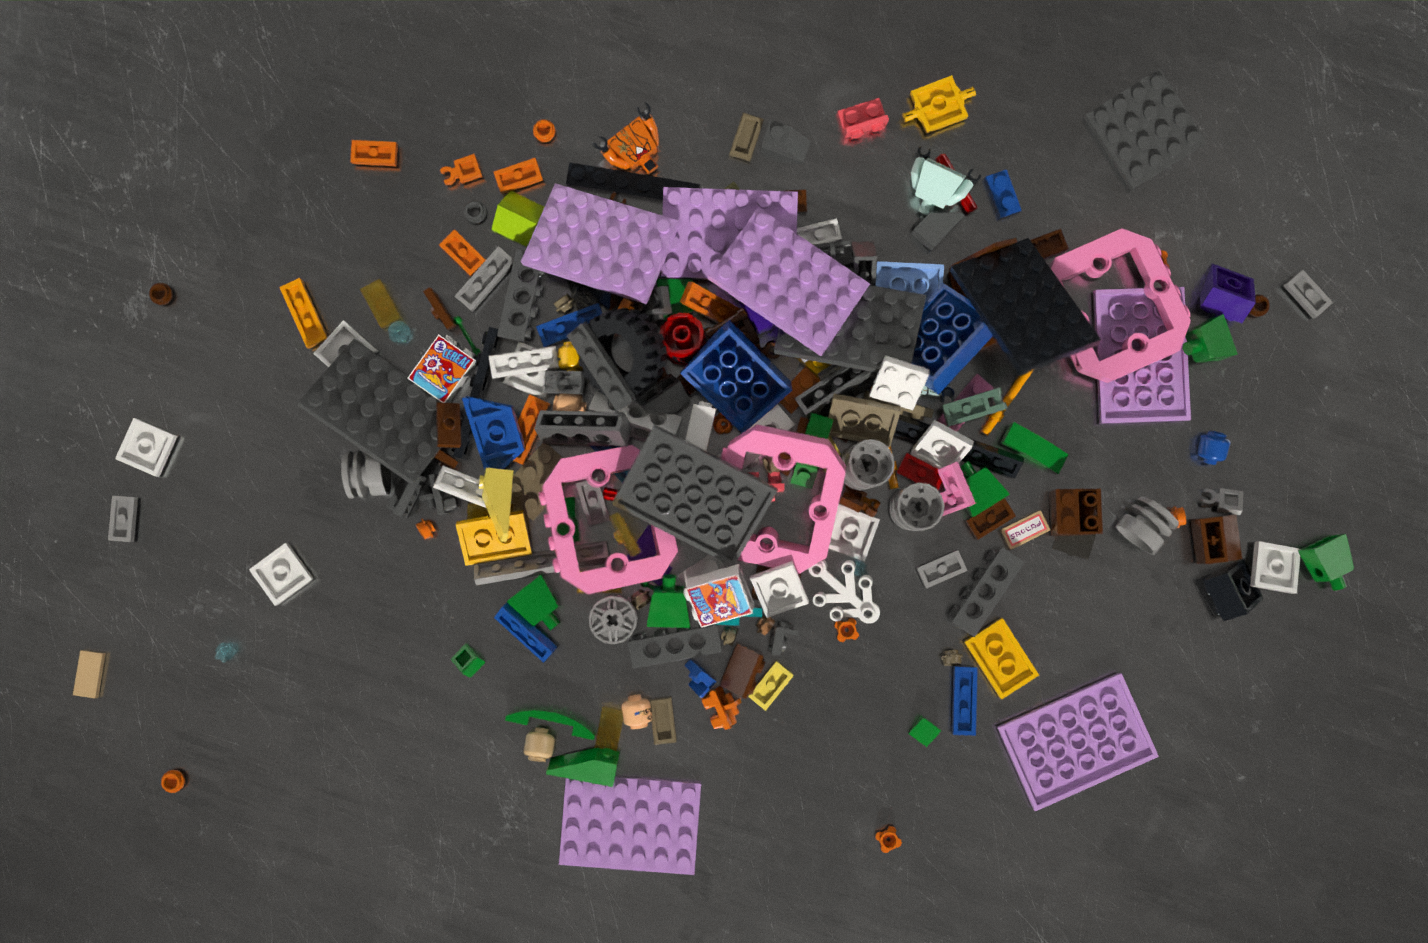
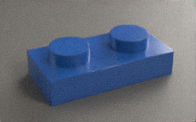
M1007 169L984 178L999 220L1022 211Z

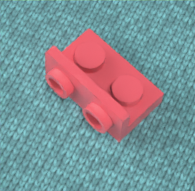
M880 98L837 111L845 138L851 137L855 139L863 136L864 132L870 130L872 132L880 131L885 128L889 121L888 115L884 113Z

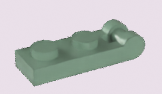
M1001 387L941 405L947 427L1008 409L1006 402L1003 403ZM992 397L995 406L990 407L987 398Z

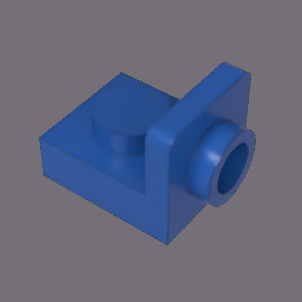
M689 659L684 665L690 671L688 676L692 679L689 686L700 698H703L716 683V680L704 668L692 659Z

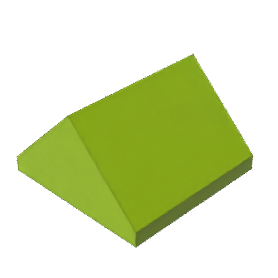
M510 191L497 205L491 230L527 247L544 210V206Z

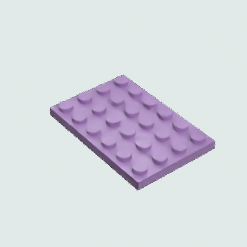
M555 183L521 263L536 270L647 304L680 224L678 220Z
M663 187V216L678 220L680 225L661 268V278L708 280L713 269L758 207L797 233L798 192Z
M759 207L708 277V280L820 356L823 355L870 285V283Z
M1178 287L1181 293L1180 299L1183 305H1185L1184 287ZM1144 288L1093 291L1095 331L1101 338L1099 345L1096 346V356L1099 361L1122 352L1124 340L1135 333H1143L1151 339L1167 332L1153 300L1145 295ZM1155 288V290L1162 292V288ZM1186 337L1184 338L1182 346L1185 342H1187ZM1132 341V348L1139 351L1140 344L1137 341ZM1182 346L1180 351L1109 383L1097 379L1099 424L1191 420L1188 355L1183 352Z
M1122 673L1114 674L997 726L998 732L1035 812L1159 757Z
M616 776L613 787L566 778L559 865L694 875L701 782Z

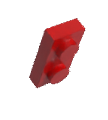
M905 453L896 474L914 483L929 484L937 490L942 483L937 471L938 468Z

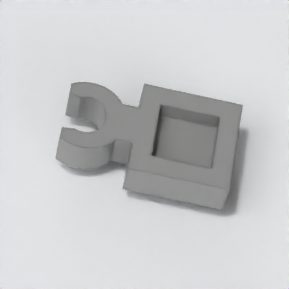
M1220 488L1218 493L1212 489H1204L1202 492V496H1207L1210 500L1203 499L1201 506L1209 508L1214 505L1217 506V512L1241 515L1243 511V491Z

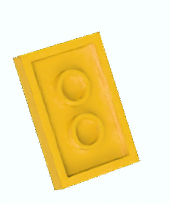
M524 510L510 512L509 532L506 542H501L490 516L456 522L465 566L532 555Z
M1003 618L997 619L980 630L975 637L971 636L963 641L1001 700L1039 676Z

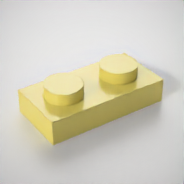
M775 661L757 683L753 694H749L748 697L766 711L794 675Z

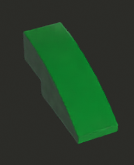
M1015 422L1010 423L1000 442L1018 452L1019 455L1056 474L1060 473L1069 455L1054 444Z

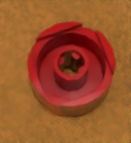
M677 313L667 318L668 321L664 325L662 324L659 334L662 333L665 339L662 342L663 346L667 348L665 355L674 364H688L704 346L707 339L699 319L697 320L689 313Z

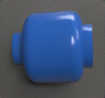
M1209 430L1208 433L1201 435L1197 454L1203 458L1204 463L1216 465L1217 461L1226 460L1231 444L1230 440L1226 438V434Z

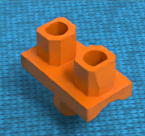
M722 686L715 687L708 695L702 698L701 701L706 709L715 706L718 713L710 718L714 729L724 727L727 730L737 723L735 715L739 714L737 705L742 703L740 698L733 699L731 692L725 694Z

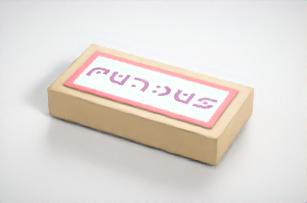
M1038 510L999 531L1008 549L1012 550L1050 531V528L1041 510Z

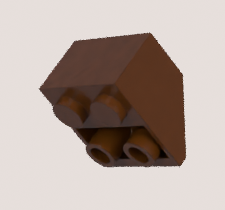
M1055 489L1049 492L1051 536L1103 534L1101 489Z
M1236 514L1191 519L1196 564H1213L1242 559Z
M736 641L721 678L720 686L745 699L748 694L752 695L757 684L755 676L757 673L761 674L766 662L762 652Z

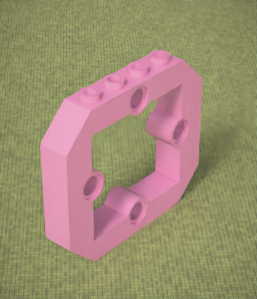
M1122 228L1056 257L1050 264L1051 270L1063 285V281L1083 272H1086L1092 278L1101 277L1110 269L1112 259L1130 252L1145 283L1144 293L1149 299L1153 300L1167 329L1165 333L1151 339L1143 333H1135L1124 340L1122 352L1101 361L1098 360L1093 347L1070 356L1077 372L1106 383L1180 351L1191 322L1189 318L1190 311L1186 305H1183L1180 299V290L1177 285L1173 284L1170 278V269L1163 263L1160 257L1161 250L1159 246L1154 244L1150 238ZM1093 261H1100L1102 269H1096L1093 266ZM1154 282L1161 284L1162 292L1155 290ZM1082 311V313L1084 314V316H1085V317L1087 318V320L1089 321V318H1088L1087 314ZM1132 341H1137L1140 344L1139 351L1132 348Z
M756 424L731 440L727 448L723 447L721 459L743 470L746 452L748 451L773 457L774 465L780 470L791 469L795 462L827 468L822 493L814 496L809 506L810 518L815 521L810 546L779 540V534L774 528L764 527L759 530L757 535L752 534L738 558L739 561L771 568L793 561L797 573L800 574L827 558L846 473V465L829 439ZM782 452H787L790 454L791 458L788 460H783L780 458L779 454ZM817 505H823L826 507L827 510L824 512H819L815 509V507ZM770 538L773 543L765 544L762 539Z
M633 445L560 459L542 486V492H539L541 506L545 505L547 514L543 515L545 527H550L551 537H548L550 550H555L556 559H553L555 573L559 572L561 578L586 594L661 579L678 552L675 537L651 525L657 556L629 562L624 554L614 553L606 558L605 567L584 572L579 571L572 538L575 526L568 518L561 484L586 479L588 484L594 488L604 486L609 481L610 474L631 469L640 452ZM594 470L603 472V481H595L593 479L592 473ZM560 523L566 524L569 528V532L565 536L559 535L557 532V525ZM614 558L622 561V569L620 571H615L611 567V562Z

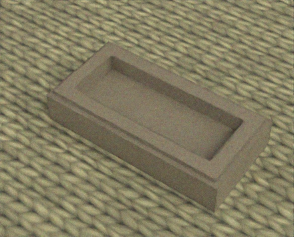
M743 112L729 156L747 162L751 161L764 119Z
M672 697L649 699L652 711L651 721L654 745L677 742Z

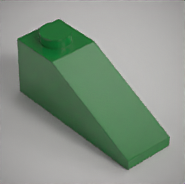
M812 413L805 435L828 439L833 419ZM796 462L790 483L812 489L819 467Z
M593 748L550 758L546 774L613 787L620 752L610 748Z

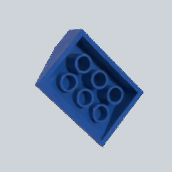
M944 283L925 302L912 359L913 365L929 370V376L924 385L938 395L993 336L969 299Z
M730 320L712 335L680 372L741 433L752 427L792 391L791 381Z

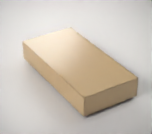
M80 650L73 695L89 698L99 697L106 653Z

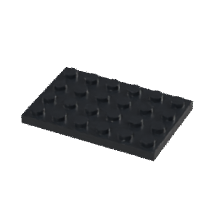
M1029 238L951 266L950 273L1020 376L1099 345L1101 338Z

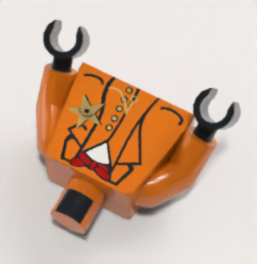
M644 102L646 105L644 112H640L639 107L636 106L637 113L643 116L642 119L640 116L608 141L605 137L598 135L602 141L601 145L597 146L592 141V146L595 149L601 150V154L611 165L632 171L642 166L649 175L658 168L652 157L658 153L659 134L658 127L653 116L650 114L651 107L648 103Z

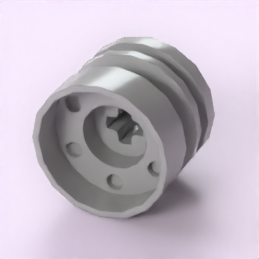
M873 439L861 441L846 448L840 455L846 465L843 484L850 489L862 491L880 486L888 481L893 474L895 465L893 454L888 446L881 441ZM863 464L864 468L860 469L859 465Z
M360 450L355 451V453L351 451L344 452L341 461V475L348 498H357L358 495L359 497H366L368 488L372 496L390 494L392 487V473L390 469L367 453L365 458Z
M925 483L909 484L900 487L893 493L889 501V513L891 519L898 527L909 531H923L933 528L939 523L944 513V502L942 495L933 486ZM916 503L915 509L917 511L911 512L912 506L910 504Z
M1141 495L1136 499L1138 505L1132 504L1130 507L1136 517L1124 514L1116 524V528L1138 548L1151 555H1155L1164 544V540L1158 533L1170 536L1172 534L1170 529H1176L1179 522L1164 506Z
M614 594L606 596L594 604L589 615V625L591 632L597 639L604 643L617 644L624 642L633 634L638 625L639 616L637 609L630 599ZM616 614L618 616V625L615 623L610 625L608 623L610 620L608 615L614 616Z

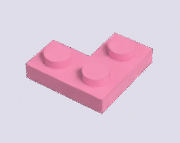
M958 462L937 470L946 491L940 493L944 502L943 516L976 504Z

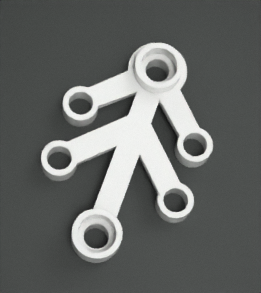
M824 559L808 568L812 576L821 577L838 592L827 594L824 592L815 593L813 597L814 605L822 607L825 603L850 602L856 607L842 609L839 606L833 607L830 612V618L833 621H840L842 618L859 617L865 623H874L878 620L880 609L876 603L872 602L871 587L873 579L869 575L861 576L859 587L863 589L862 601L856 595L854 577L856 565L853 561L846 560L841 567L842 572L845 574L846 586L827 571V563ZM845 565H851L852 570H846ZM819 566L821 571L816 572L813 567ZM866 579L870 584L867 586L863 585L862 580ZM821 596L824 601L818 602L816 597ZM870 610L872 615L867 616L864 611ZM839 611L841 616L836 617L833 612Z

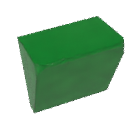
M467 643L450 659L459 671L469 678L485 664L483 658Z
M920 716L908 734L927 747L941 730L926 718Z

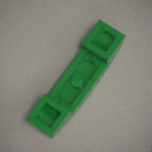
M526 708L511 712L505 718V721L528 725L531 717L573 726L572 736L594 740L596 737V732L587 723L571 714L555 709Z

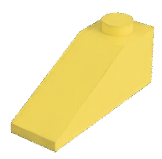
M486 468L484 475L479 477L478 489H482V499L501 542H506L509 532L513 470Z

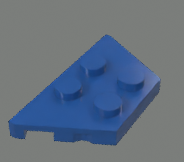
M469 396L462 398L484 471L486 468L504 469L526 449L513 406Z

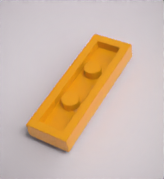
M298 278L280 286L279 288L306 348H312L324 342L328 338L327 333L303 280Z

